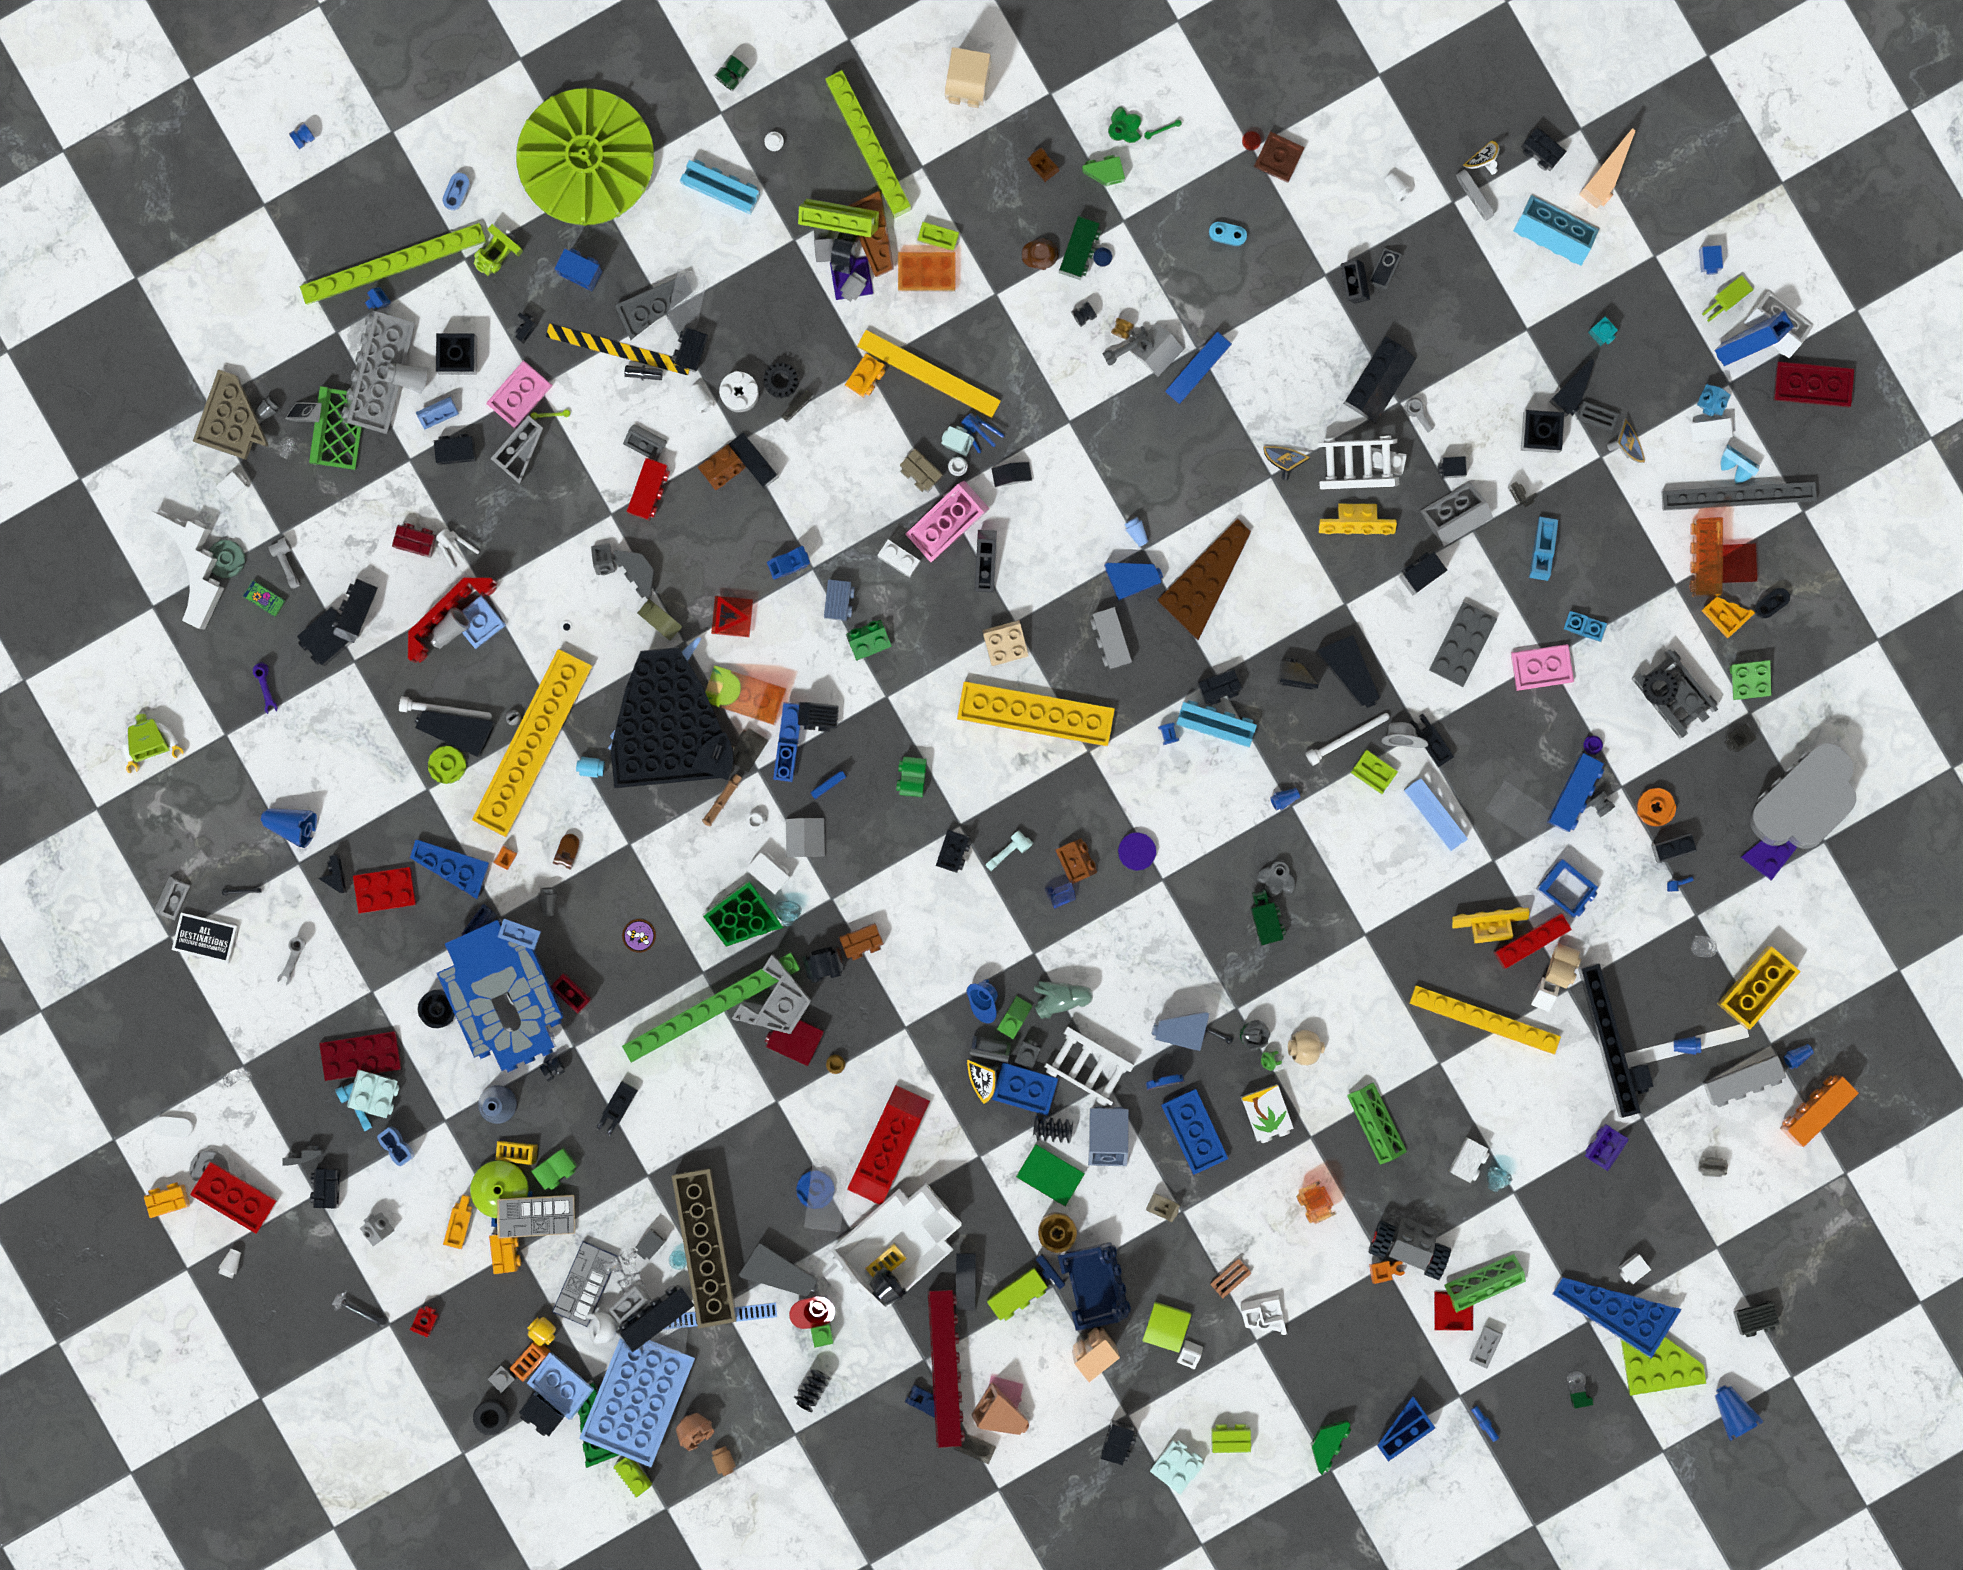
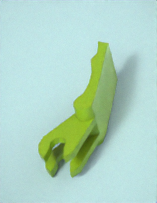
M1741 275L1714 297L1717 302L1703 312L1702 315L1704 316L1720 304L1722 309L1707 320L1710 322L1723 310L1727 312L1754 289Z

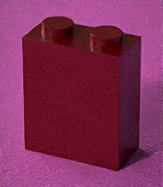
M799 1020L791 1034L773 1030V1032L769 1031L764 1042L767 1043V1048L808 1067L824 1030Z

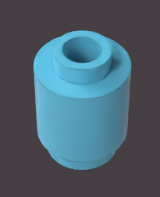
M581 757V760H577L576 772H579L580 776L598 778V776L604 775L605 761H600L598 758Z

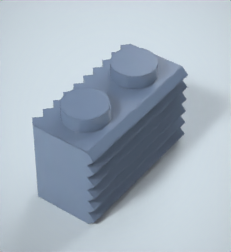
M828 580L824 619L847 621V617H851L852 606H849L850 598H854L855 587H851V582Z

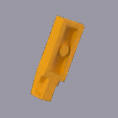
M463 1194L460 1203H455V1206L452 1208L443 1245L462 1250L472 1215V1207L469 1206L471 1196Z

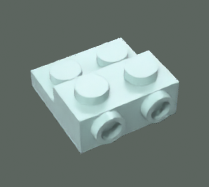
M358 1070L347 1107L387 1118V1115H391L394 1104L391 1103L392 1098L397 1096L399 1091L398 1081Z
M1172 1440L1149 1471L1181 1495L1204 1464L1201 1462L1203 1458L1195 1452L1193 1454L1189 1453L1186 1450L1188 1447L1179 1440L1176 1443Z

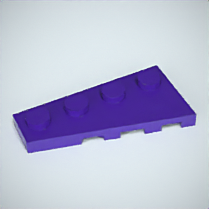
M1760 841L1740 858L1772 881L1797 847L1790 841L1779 846L1768 845Z

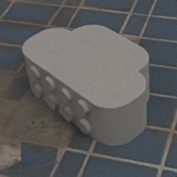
M1826 743L1817 746L1811 752L1807 750L1799 758V764L1797 766L1793 764L1786 771L1784 779L1779 777L1770 787L1772 790L1770 792L1765 791L1758 798V804L1750 817V825L1753 832L1764 843L1779 846L1790 841L1793 845L1802 849L1813 848L1849 815L1856 804V792L1848 782L1853 774V763L1848 754L1839 746Z

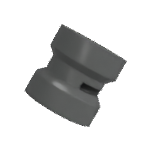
M1604 791L1588 802L1592 807L1596 808L1600 818L1615 807L1613 802L1607 799V794Z

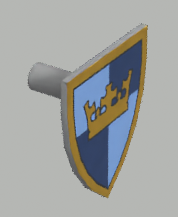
M1624 419L1617 441L1607 444L1609 451L1620 448L1626 458H1630L1637 463H1645L1637 435L1629 422Z

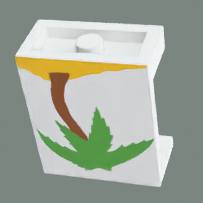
M1277 1084L1241 1097L1256 1141L1261 1140V1143L1272 1140L1271 1136L1277 1134L1280 1137L1290 1134L1291 1129H1294Z

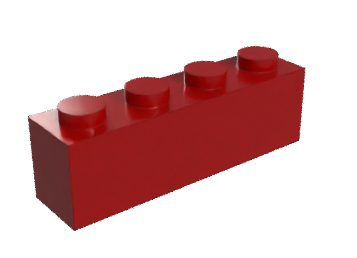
M1558 913L1493 953L1502 968L1506 969L1572 929L1564 915Z

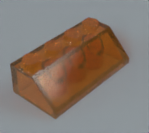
M1723 517L1695 519L1690 524V535H1693V542L1690 543V554H1693V562H1690V573H1693V581H1690L1689 590L1692 592V597H1717L1722 595Z

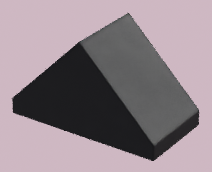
M1029 462L1008 463L991 468L995 487L1032 481Z

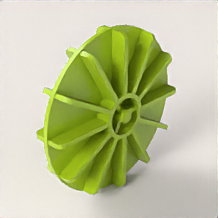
M583 87V89L568 90L555 96H550L548 100L537 107L529 118L526 119L518 139L516 164L520 181L526 193L542 211L557 220L587 226L619 218L636 204L645 193L652 176L654 148L650 132L644 120L629 103L612 93Z

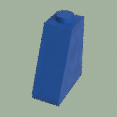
M1104 564L1118 601L1161 584V579L1163 578L1160 568H1156L1154 564Z

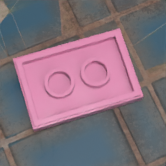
M523 360L486 404L516 429L553 385Z
M1568 644L1511 653L1516 691L1574 682Z

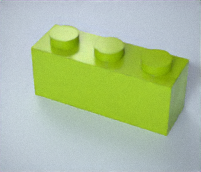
M1033 1267L989 1298L987 1303L1000 1321L1002 1319L1007 1321L1015 1315L1014 1311L1019 1307L1022 1310L1030 1305L1029 1300L1034 1297L1038 1299L1046 1293L1045 1289L1048 1287Z

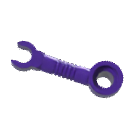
M260 662L254 666L253 674L258 678L264 694L265 712L269 713V705H273L277 712L278 705L271 696L266 680L269 667L267 664ZM257 669H261L263 674H259Z

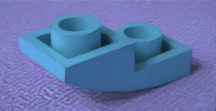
M1570 611L1564 630L1602 642L1608 624Z

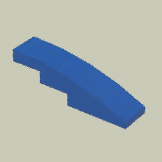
M1217 332L1165 392L1180 404L1232 343L1220 332Z

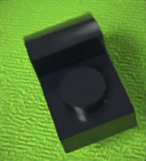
M839 232L832 247V270L851 274L856 260L855 248L860 235Z

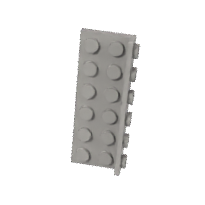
M372 311L365 319L367 327L360 339L362 347L356 355L355 361L357 366L356 370H353L351 374V381L353 382L351 388L347 391L346 399L348 401L346 407L342 410L341 418H343L342 423L387 434L399 385L384 381V371L388 363L405 365L415 323Z

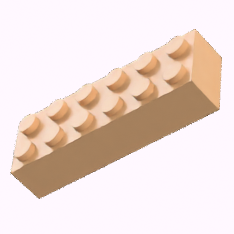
M1103 1327L1100 1329L1094 1328L1088 1333L1089 1336L1085 1341L1081 1339L1073 1345L1074 1364L1088 1382L1092 1381L1120 1358L1116 1344Z

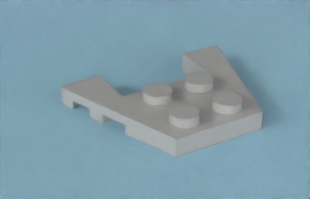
M771 955L762 970L779 980L776 987L759 1013L741 1003L732 1019L791 1034L810 1004L811 999L778 959Z

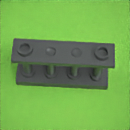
M1671 649L1664 652L1668 658L1651 672L1657 670L1664 671L1674 664L1681 676L1686 679L1693 690L1704 701V704L1707 706L1704 710L1710 709L1711 712H1716L1718 710L1716 700L1711 695L1707 696L1680 662L1681 657L1675 650L1672 652ZM1639 673L1632 680L1643 693V682L1647 675ZM1663 686L1659 690L1653 689V692L1657 695H1664L1667 689ZM1677 701L1667 706L1652 704L1679 739L1688 734L1686 731L1687 726L1698 718L1697 716L1692 718L1691 715H1688L1683 720L1680 719L1678 721L1674 716L1675 711L1681 707Z

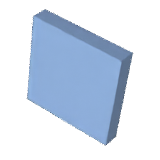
M482 595L462 610L471 625L469 629L462 633L475 649L506 626Z

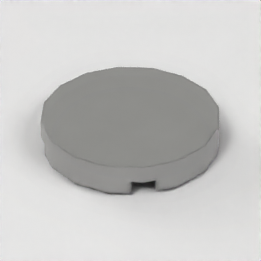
M213 1150L202 1151L197 1154L191 1161L189 1169L194 1183L198 1182L210 1161L229 1171L228 1162L225 1157Z

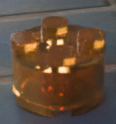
M1320 1180L1299 1189V1194L1296 1196L1301 1206L1304 1205L1307 1210L1305 1215L1309 1223L1314 1222L1318 1224L1337 1214L1336 1210H1331L1334 1205L1325 1187L1319 1186L1321 1184Z

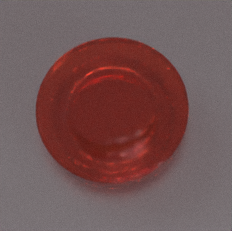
M1254 131L1245 133L1242 138L1243 147L1249 151L1256 150L1261 144L1260 135Z

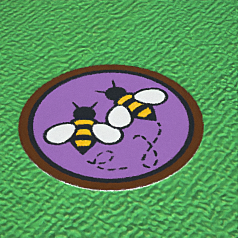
M636 919L625 926L622 938L629 950L641 953L653 946L656 933L654 927L648 921Z

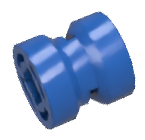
M305 123L299 127L298 131L293 130L289 133L299 150L305 146V143L315 140V137Z

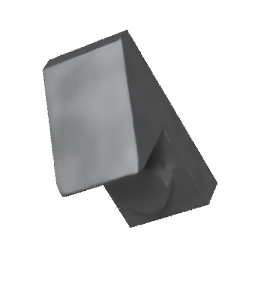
M813 227L816 262H830L834 243L833 231Z

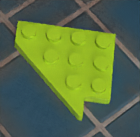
M1664 1337L1652 1358H1649L1620 1339L1630 1396L1707 1384L1704 1365L1668 1338Z

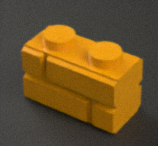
M178 1182L166 1185L167 1189L162 1191L159 1188L149 1190V1194L144 1196L149 1217L153 1218L189 1207L190 1202L185 1185H178Z
M498 1234L489 1235L493 1273L500 1274L518 1271V1267L521 1266L520 1255L516 1254V1247H519L518 1237L498 1238Z

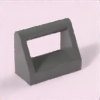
M974 1035L970 1055L1008 1063L1011 1043Z

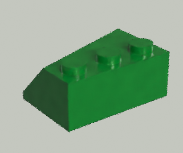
M749 880L702 914L726 947L784 928Z

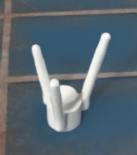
M446 528L436 536V540L439 542L437 545L442 549L453 569L456 566L447 551L448 548H451L464 564L467 563V560L453 545L456 542L454 539L476 554H479V550L459 537L454 531L450 532Z

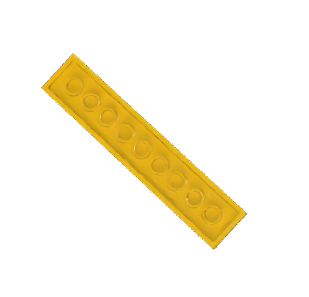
M560 649L556 651L472 821L504 837L508 836L593 667L592 665Z

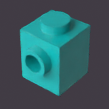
M1604 317L1588 333L1602 346L1605 342L1610 344L1616 338L1614 334L1618 330Z

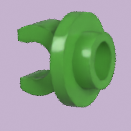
M1279 1052L1263 1053L1261 1058L1263 1067L1272 1071L1276 1066L1282 1064V1060L1276 1062L1274 1059V1055Z

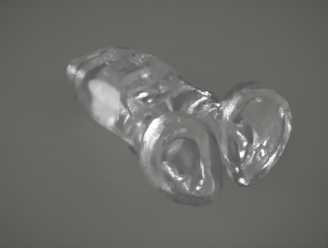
M635 1248L628 1249L620 1254V1258L629 1272L626 1275L618 1257L609 1258L602 1263L606 1271L614 1273L618 1280L617 1284L620 1285L624 1295L635 1285H638L648 1294L640 1272L636 1267L635 1261L638 1255ZM648 1303L643 1309H646L650 1304Z

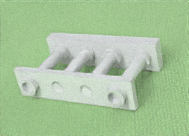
M1391 435L1380 436L1378 440L1335 441V438H1324V442L1318 443V447H1326L1327 477H1325V480L1320 481V489L1393 487L1399 485V477H1393V474H1391L1390 444L1397 443V439H1391ZM1382 444L1383 474L1382 478H1374V475H1372L1371 445ZM1363 445L1365 473L1363 479H1356V476L1353 474L1352 446ZM1333 446H1344L1346 476H1344V479L1337 480V476H1335Z
M1067 1026L1064 1034L1067 1035L1065 1038L1067 1040L1052 1066L1048 1063L1045 1064L1046 1072L1054 1077L1058 1074L1097 1097L1096 1101L1105 1107L1107 1103L1112 1105L1113 1101L1108 1099L1121 1075L1127 1070L1131 1072L1134 1065ZM1078 1041L1083 1044V1051L1069 1075H1066L1058 1069L1073 1043L1075 1044ZM1095 1051L1100 1054L1098 1057L1100 1060L1084 1085L1075 1080L1089 1054ZM1112 1061L1117 1064L1115 1067L1117 1069L1101 1095L1092 1090V1087L1106 1063Z

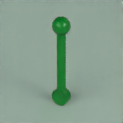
M1177 119L1174 123L1168 126H1165L1153 132H1146L1144 134L1145 139L1150 140L1153 135L1161 133L1175 126L1180 127L1182 125L1181 120Z

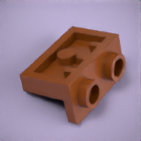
M1082 838L1056 849V853L1071 885L1097 873L1096 864L1090 858L1088 846L1083 842Z

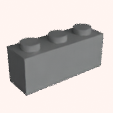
M1115 607L1092 614L1093 619H1090L1092 629H1097L1099 637H1096L1099 649L1103 648L1104 655L1101 656L1104 666H1108L1109 670L1132 663Z

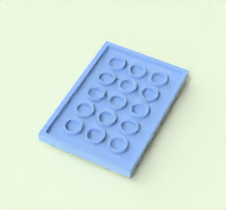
M620 1338L579 1439L652 1467L695 1358L651 1340L647 1341L636 1351L631 1352Z

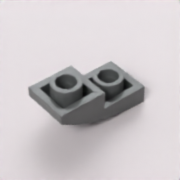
M307 1146V1149L302 1150V1157H300L299 1153H289L288 1157L282 1158V1166L301 1164L324 1154V1149H319V1146Z

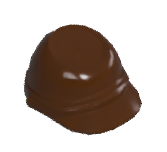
M1045 238L1028 242L1022 249V260L1025 265L1031 268L1046 270L1052 267L1058 259L1056 245Z

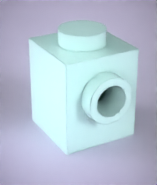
M949 426L942 436L941 444L950 450L967 456L974 438L967 434V430L956 426L955 429Z

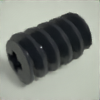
M1035 1116L1033 1136L1036 1135L1037 1141L1040 1140L1041 1136L1044 1137V1141H1047L1049 1136H1051L1052 1142H1055L1056 1138L1059 1137L1060 1143L1066 1138L1067 1143L1070 1144L1073 1122L1070 1125L1069 1120L1066 1119L1064 1124H1062L1061 1118H1058L1057 1122L1054 1123L1052 1117L1048 1123L1046 1117H1043L1041 1122H1039L1038 1116Z
M809 1369L812 1376H805L809 1382L801 1383L804 1390H797L801 1395H794V1399L797 1401L796 1404L811 1413L813 1409L810 1406L817 1405L814 1399L820 1400L821 1396L819 1393H824L825 1391L822 1386L829 1385L826 1379H832L815 1369Z

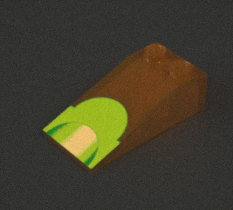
M714 665L705 693L711 705L775 726L787 689Z

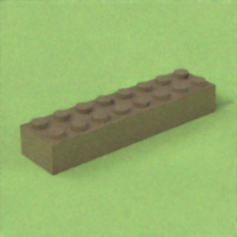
M706 1168L673 1174L672 1181L698 1329L736 1322L738 1318L712 1169Z

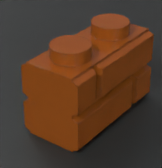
M876 923L839 937L847 958L852 957V960L863 957L862 953L870 950V953L881 950L880 946L884 944Z

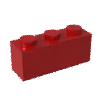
M645 458L626 511L628 514L650 521L651 517H655L658 508L655 506L657 499L661 500L664 489H662L663 482H667L670 475L668 465Z

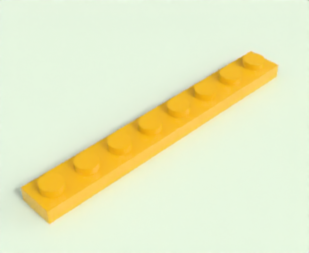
M1416 985L1409 1004L1554 1055L1561 1036Z

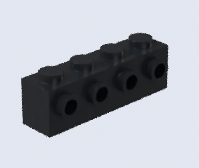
M670 1286L666 1289L663 1296L654 1298L649 1303L650 1306L646 1309L638 1310L634 1314V1318L630 1321L626 1320L618 1326L619 1329L616 1330V1333L628 1350L631 1352L636 1351L694 1307L693 1302L681 1286Z

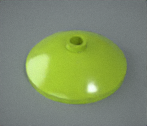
M502 1160L492 1161L479 1168L473 1176L470 1186L471 1198L481 1213L491 1218H497V1199L527 1197L528 1182L521 1169L513 1163ZM495 1187L501 1188L500 1194L495 1193Z

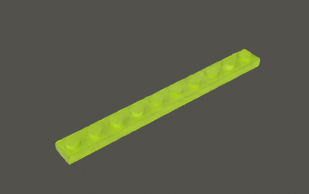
M478 223L299 287L305 304L309 305L487 241L481 224Z

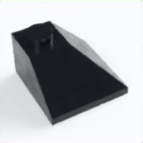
M1286 658L1285 661H1281L1277 684L1309 690L1318 689L1319 684L1301 663H1297V659Z

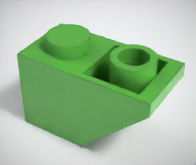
M1115 155L1106 156L1103 158V161L1099 162L1090 160L1082 166L1084 174L1104 186L1125 182L1120 157H1115Z

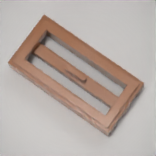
M1238 1258L1214 1279L1210 1285L1224 1298L1244 1281L1251 1272ZM1238 1264L1241 1266L1235 1273H1233L1227 1280H1225L1219 1287H1217L1216 1284L1221 1279H1223L1230 1271H1232ZM1243 1270L1246 1272L1224 1292L1221 1291Z

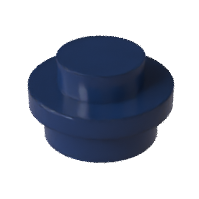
M1098 248L1094 252L1093 260L1096 265L1106 267L1112 261V253L1107 248Z

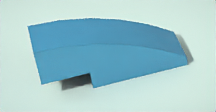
M1539 517L1529 578L1546 581L1550 578L1556 544L1557 519Z

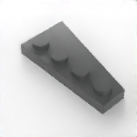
M683 275L615 305L630 340L693 291L686 276Z

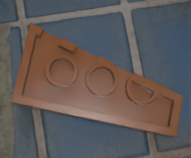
M878 191L848 205L879 211L878 230L872 237L859 236L875 277L894 270L881 191Z

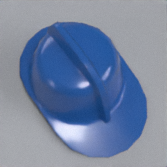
M988 979L978 984H970L966 991L973 1014L981 1022L992 1023L997 1016L995 1002L998 994L996 989L990 984Z

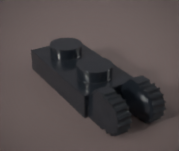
M1421 714L1419 716L1420 720L1427 727L1425 731L1421 732L1417 723L1413 720L1409 723L1415 728L1417 737L1428 742L1425 750L1437 768L1454 758L1435 727L1430 724L1424 714Z
M621 1081L602 1113L603 1116L596 1128L599 1130L603 1128L608 1117L613 1120L612 1125L607 1130V1135L611 1136L636 1096L638 1089Z

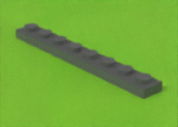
M1816 482L1661 492L1663 511L1817 501Z

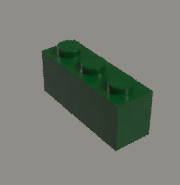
M1080 216L1077 217L1059 269L1060 274L1081 280L1082 276L1086 277L1089 268L1086 265L1088 258L1092 259L1095 247H1092L1094 240H1099L1102 231L1099 229L1100 223Z

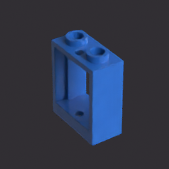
M1563 859L1558 860L1536 888V890L1572 918H1575L1576 915L1580 917L1586 909L1584 905L1587 901L1591 902L1598 894L1596 892L1598 887ZM1564 869L1589 888L1572 910L1547 891Z

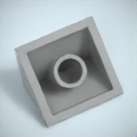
M1156 323L1147 332V337L1152 341L1153 347L1145 345L1143 348L1145 352L1143 353L1138 347L1130 352L1159 377L1184 348L1170 332Z
M824 818L786 819V857H825Z

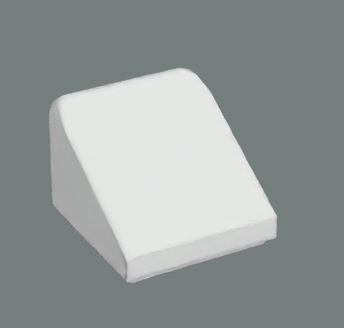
M1186 1340L1177 1362L1195 1369L1201 1357L1203 1347Z

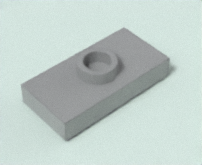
M1485 1325L1469 1361L1487 1369L1503 1333Z

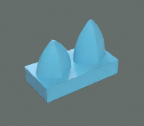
M1727 445L1723 451L1721 458L1722 471L1739 465L1735 473V484L1747 481L1759 471L1760 465L1730 445Z

